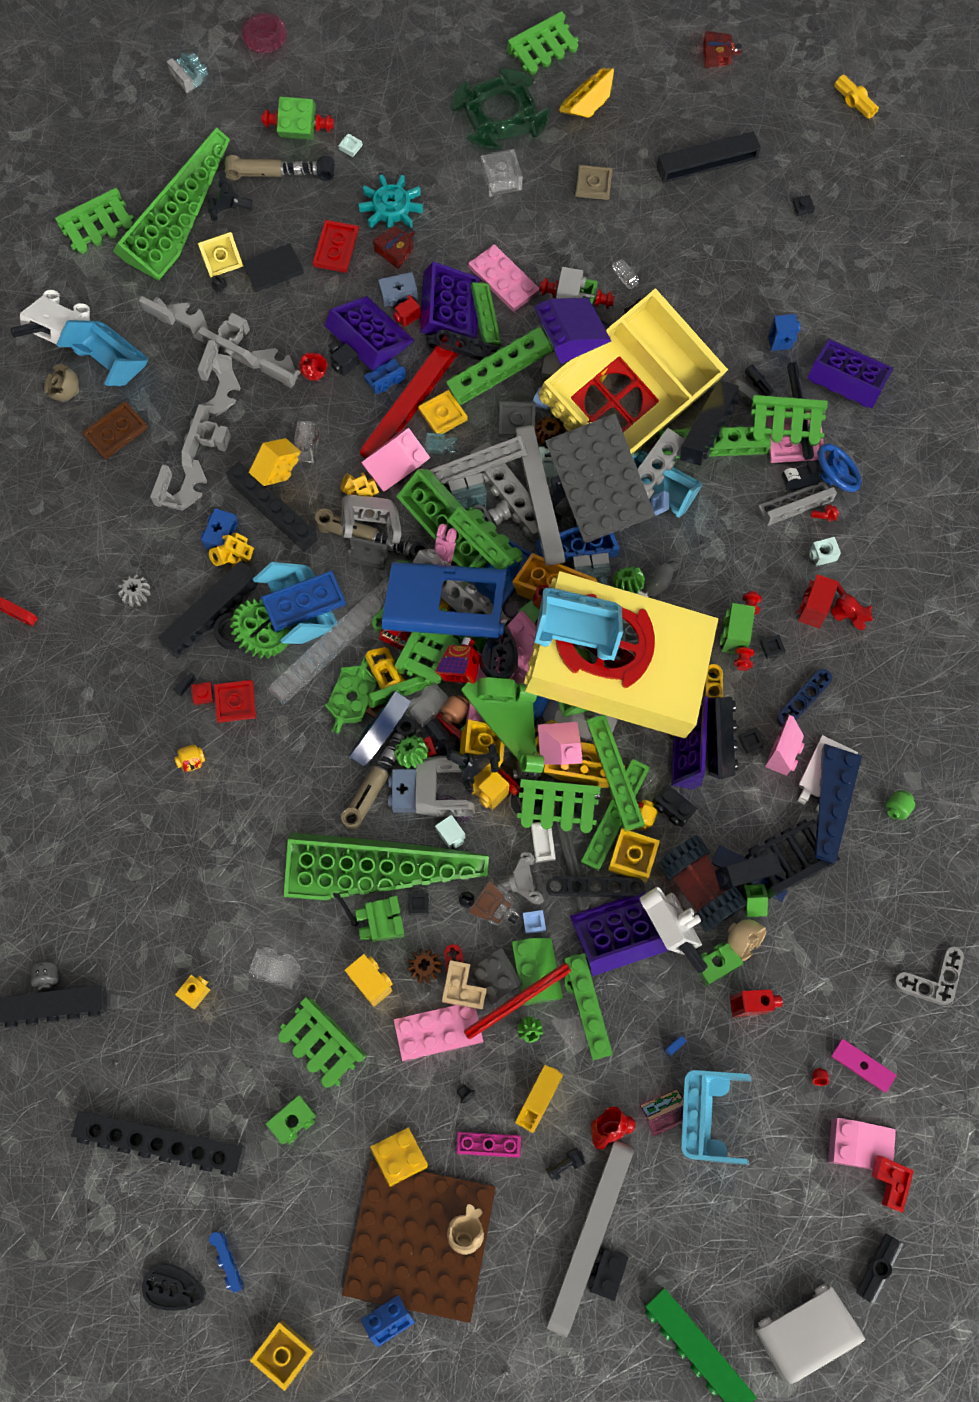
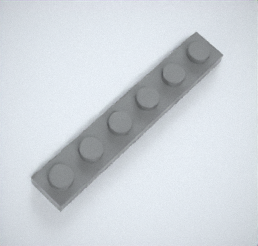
M518 436L433 468L430 471L445 486L448 484V481L477 474L528 454L523 437Z

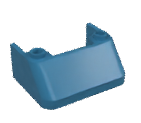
M67 320L56 344L58 347H71L80 356L91 355L110 372L104 383L106 386L126 385L146 366L149 360L141 351L100 321Z

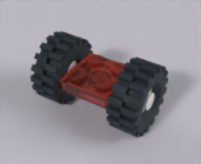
M696 835L666 854L657 865L669 881L675 880L697 911L695 915H699L701 918L699 924L707 933L747 905V902L736 887L720 890L714 871L717 869L707 857L710 851L700 837Z

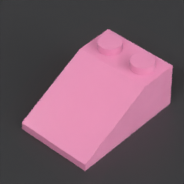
M406 428L361 463L370 476L374 478L382 492H384L416 470L430 457L411 430Z
M788 716L778 732L765 765L766 768L786 776L790 771L795 770L798 760H795L797 753L801 754L804 743H802L804 735L793 716Z
M834 1118L831 1121L828 1163L873 1170L877 1155L894 1161L896 1129Z

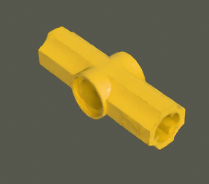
M844 74L835 82L834 87L845 97L846 104L850 108L856 107L869 119L878 111L879 107L868 97V93L863 86L857 87Z

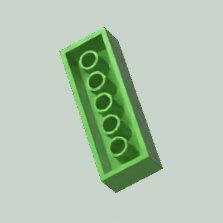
M418 469L396 496L435 541L440 524H445L448 530L454 528L448 522V519L457 507L462 506L430 470ZM457 531L452 560L458 566L483 568L488 561Z

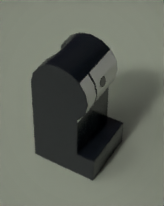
M813 460L807 462V466L786 469L781 476L786 488L794 490L819 485L820 471Z

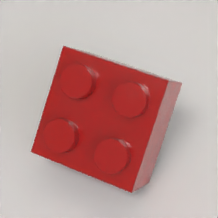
M819 574L816 575L814 580L811 579L797 611V614H800L798 621L820 629L828 615L839 582Z

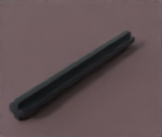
M790 362L787 369L793 398L804 399L798 364ZM803 419L802 431L809 432L808 420ZM802 437L803 457L805 460L813 459V446L808 443V438Z

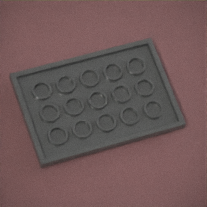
M616 414L545 440L584 544L655 517L654 510Z

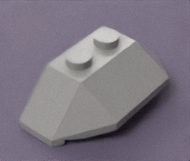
M549 699L542 717L545 723L551 719L557 723L578 722L580 742L592 744L593 740L586 721L603 714L589 711L563 717L558 701ZM606 715L613 733L618 719Z

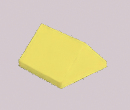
M231 232L198 243L210 277L243 267Z

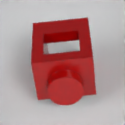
M409 295L407 296V301L401 302L395 307V313L392 314L393 318L397 323L400 322L403 327H406L421 317L420 306Z

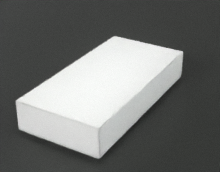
M534 822L531 825L535 862L555 861L552 829H543L540 822Z

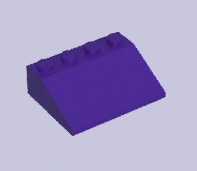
M432 261L423 272L420 332L431 335L432 333L437 334L438 331L444 329L476 339L477 314L471 285L473 282L479 283V277Z
M367 296L330 309L324 325L343 344L347 343L359 355V359L371 370L393 359L414 341L411 336Z
M589 298L549 299L534 306L538 320L560 364L611 342Z
M828 339L816 358L807 379L811 380L814 384L826 387L832 392H837L849 400L857 401L864 407L873 408L893 368Z
M708 696L702 697L697 724L688 736L682 738L674 735L672 786L691 790L702 786L705 775Z
M646 891L639 897L622 898L570 916L592 976L669 951L640 902V897L645 895Z

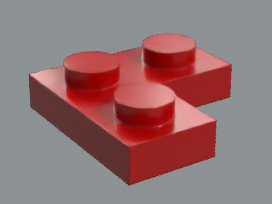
M877 1155L871 1177L887 1183L881 1205L903 1213L914 1170Z

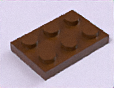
M124 401L83 431L82 434L106 460L147 430L148 426L128 403Z

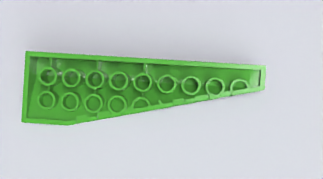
M216 127L117 243L113 252L127 264L159 281L177 260L230 141L225 134Z
M290 832L287 843L284 897L329 900L334 898L333 893H340V897L343 898L354 894L362 895L374 891L382 892L409 888L414 885H429L440 881L449 882L460 878L468 879L487 876L489 855L407 843Z

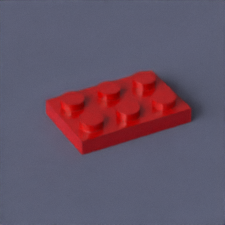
M325 220L314 256L313 267L347 273L358 236L359 226Z

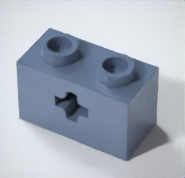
M412 272L378 279L384 307L395 306L405 302L409 295L414 300H418L417 287Z
M393 769L392 776H389V788H392V795L388 797L389 807H392L393 813H415L416 769ZM401 788H405L404 794H400Z

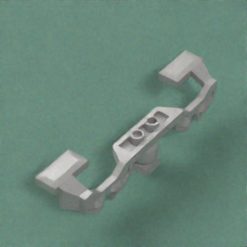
M143 296L139 299L143 311L157 317L158 320L170 325L178 322L190 328L195 339L206 345L208 340H213L217 345L218 351L224 355L231 356L233 359L253 369L261 368L264 374L282 382L283 385L289 388L294 386L301 371L295 370L289 355L284 360L277 361L275 360V355L278 352L276 348L252 351L250 353L238 346L243 338V334L247 335L250 330L247 320L231 313L228 318L229 320L224 321L219 327V335L209 331L200 309L194 315L186 313L190 306L189 303L165 305L158 297L153 301Z
M208 340L198 367V373L201 380L208 381L211 370H213L220 382L213 399L205 404L198 405L195 416L190 421V430L184 437L182 467L186 476L181 490L173 496L167 492L173 474L169 466L162 465L150 496L155 506H167L183 511L194 504L203 495L201 492L193 489L194 485L197 483L207 484V479L199 461L194 460L199 444L208 447H216L217 445L220 451L225 452L231 438L228 427H218L217 423L209 422L208 419L209 416H219L234 405L236 399L229 398L227 394L231 390L240 391L241 388L232 370V357L218 354L217 345L213 340Z

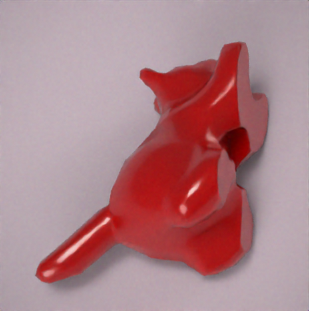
M839 583L836 590L840 596L836 600L835 606L831 609L833 617L838 621L849 618L857 629L864 630L866 627L864 622L873 620L871 615L872 605L868 607L862 606L852 595L846 593Z

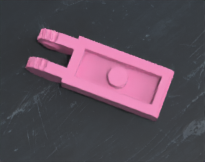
M440 524L436 534L437 539L434 550L441 559L451 565L456 545L457 530L454 528L448 530L445 524Z

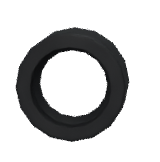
M227 612L219 616L213 627L218 643L229 650L240 649L239 645L241 644L240 641L226 640L221 633L225 624L232 622L231 618L234 612Z

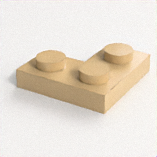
M450 960L442 1002L483 1010L487 989L467 985L470 964Z

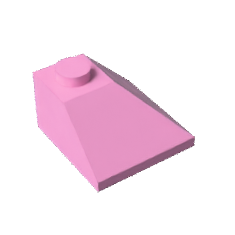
M578 722L538 725L540 755L544 757V764L582 763Z

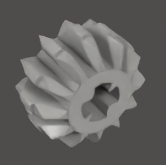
M137 574L134 578L128 575V580L122 579L123 584L118 585L120 590L118 592L119 597L122 598L123 603H129L132 607L135 603L140 606L141 601L147 602L146 597L151 596L149 583H147L144 577L140 578Z

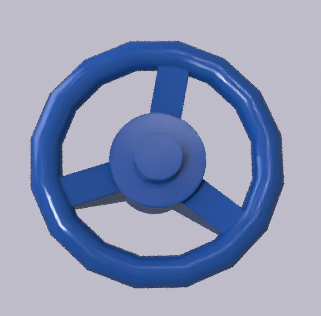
M829 443L821 445L817 454L822 468L820 472L822 479L828 485L832 486L835 484L844 491L851 493L858 491L862 480L853 460L836 445ZM825 451H831L829 458L826 461ZM848 467L850 468L853 476L849 475Z

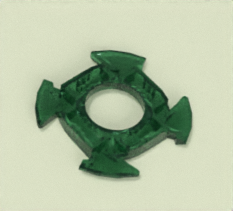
M500 68L502 77H496L475 84L472 88L469 87L468 82L464 81L457 88L453 96L451 109L456 111L466 107L468 119L475 131V134H470L467 140L477 146L501 151L502 147L496 140L508 139L529 132L532 133V137H538L549 121V107L536 114L535 101L527 88L531 87L534 78L526 73L508 68ZM503 94L515 99L519 105V110L509 119L495 120L484 113L482 106L489 97Z

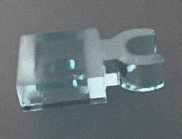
M427 433L425 451L427 453L444 454V449H447L452 453L457 452V446H451V444H457L458 439L456 437L445 439V434Z

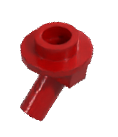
M827 504L824 512L815 510L811 512L812 518L827 519L828 522L836 521L839 515L836 506Z

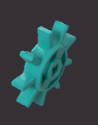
M383 174L379 175L381 187L377 191L365 185L363 186V194L372 198V202L358 203L360 213L374 211V214L368 219V226L370 228L382 220L387 222V230L392 234L394 222L402 220L407 227H413L412 219L408 216L409 211L423 213V204L410 202L411 199L421 195L420 187H415L409 191L403 189L405 185L404 175L400 176L396 185H387Z

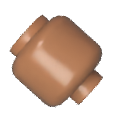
M460 695L450 696L441 707L442 718L449 724H452V722L456 724L461 723L467 716L469 702Z

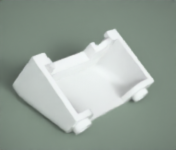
M826 1284L817 1287L814 1290L816 1294L813 1295L812 1299L778 1319L771 1320L770 1317L761 1320L758 1323L759 1327L755 1329L781 1379L788 1384L801 1380L865 1340L856 1322L830 1285L826 1286Z

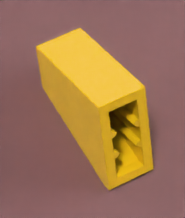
M544 1065L515 1122L532 1133L537 1128L563 1077V1074L556 1068Z

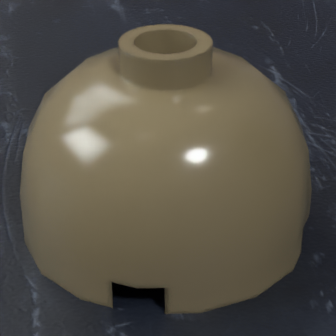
M64 364L54 366L52 369L55 371L53 374L49 373L46 378L44 392L48 393L46 396L53 400L68 401L79 392L78 376L71 368Z

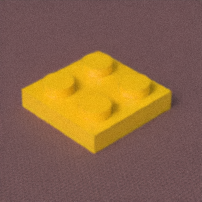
M449 390L418 406L419 412L437 437L468 420V416Z
M409 1127L370 1146L389 1187L428 1167Z

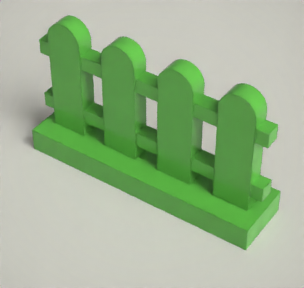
M561 11L509 39L506 51L509 55L513 54L514 58H519L523 64L522 69L524 72L527 70L530 74L534 75L538 70L537 64L541 63L542 66L549 67L552 56L562 60L565 55V49L572 53L576 52L578 49V38H574L568 30V24L564 25L565 15ZM558 35L564 44L560 45L555 37ZM545 43L550 51L546 52L541 44ZM532 50L537 58L533 60L528 51Z
M114 188L55 219L64 236L68 235L73 242L71 244L72 249H77L79 253L84 254L88 250L87 243L92 241L95 246H100L103 243V235L108 234L110 238H116L118 236L117 228L121 226L128 231L133 226L132 221L134 217L132 214H127L124 206H126L125 202L121 199L118 189ZM114 212L119 221L113 223L108 214ZM98 219L103 226V229L99 231L93 223ZM83 227L88 236L82 238L78 229Z
M754 395L751 415H755L754 427H750V433H753V439L757 442L762 441L765 434L772 435L771 439L774 443H780L783 436H790V442L797 445L802 437H806L811 446H816L819 444L820 439L824 438V433H821V422L825 421L826 415L822 414L826 412L828 401ZM766 416L773 417L772 429L765 428ZM785 418H791V430H784ZM803 419L810 420L809 432L802 431Z
M459 506L448 519V522L495 569H506L515 560L520 562L523 559L521 557L522 551L516 547L512 548L508 544V537L503 534L499 535L495 531L497 529L495 524L490 521L486 522L482 518L484 514L479 509L469 507L466 511L462 506Z
M442 607L440 611H446V609ZM412 632L395 664V669L401 674H404L405 670H407V675L411 677L413 674L426 679L424 682L428 685L430 682L437 684L442 680L435 672L448 646L459 645V641L455 638V635ZM430 641L442 645L441 651L428 646ZM414 653H415V654H417V655H416L415 659L413 660L412 657H413V655H414ZM423 657L434 662L432 668L419 663L421 658Z
M520 779L519 787H524L523 793L519 792V798H523L522 811L517 813V818H521V825L523 827L529 828L533 824V819L541 820L540 825L546 830L552 827L553 821L560 822V827L563 831H570L573 823H579L580 830L584 833H589L592 830V825L597 824V820H593L594 804L598 805L599 801L595 799V794H600L601 786ZM536 789H543V795L535 794ZM556 790L563 791V796H555ZM575 792L583 793L582 798H575ZM535 799L542 800L541 815L534 814ZM555 801H562L561 817L553 816ZM574 803H582L581 818H573Z
M305 997L300 1003L303 1006L302 1010L298 1007L295 1010L297 1015L287 1025L283 1023L280 1026L282 1031L279 1033L278 1038L282 1043H288L293 1040L297 1044L293 1048V1055L295 1057L301 1058L307 1055L311 1059L307 1064L309 1072L314 1073L321 1069L325 1073L321 1080L324 1087L329 1088L334 1084L339 1086L342 1083L339 1080L349 1068L354 1070L356 1068L354 1063L356 1061L362 1062L368 1055L311 997ZM312 1017L318 1021L316 1024L311 1020ZM307 1024L311 1030L300 1040L296 1034ZM326 1032L332 1036L331 1039L325 1034ZM322 1039L326 1044L315 1055L310 1049ZM341 1046L347 1051L345 1054L339 1049ZM336 1054L340 1059L329 1069L325 1063Z

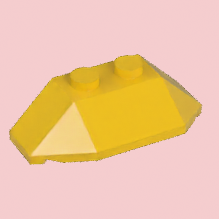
M612 68L599 69L596 74L584 81L561 104L560 112L579 117H591L610 97L614 70Z
M581 742L582 763L545 764L544 773L562 782L601 786L600 788L609 787L594 744Z

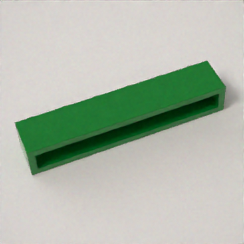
M664 1287L643 1305L647 1309L644 1312L652 1323L655 1321L659 1323L662 1327L659 1330L667 1341L671 1339L677 1345L675 1351L683 1360L686 1357L692 1363L690 1366L691 1370L698 1378L701 1376L705 1378L708 1382L705 1386L714 1397L718 1394L723 1402H754L757 1399L755 1394Z

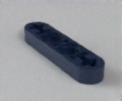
M826 669L818 670L780 711L777 716V723L782 727L785 723L782 720L783 716H787L790 711L793 713L791 716L797 721L832 681V674ZM824 675L826 679L818 686L816 683ZM806 688H813L816 695H807ZM801 701L804 705L803 709H796L793 702Z

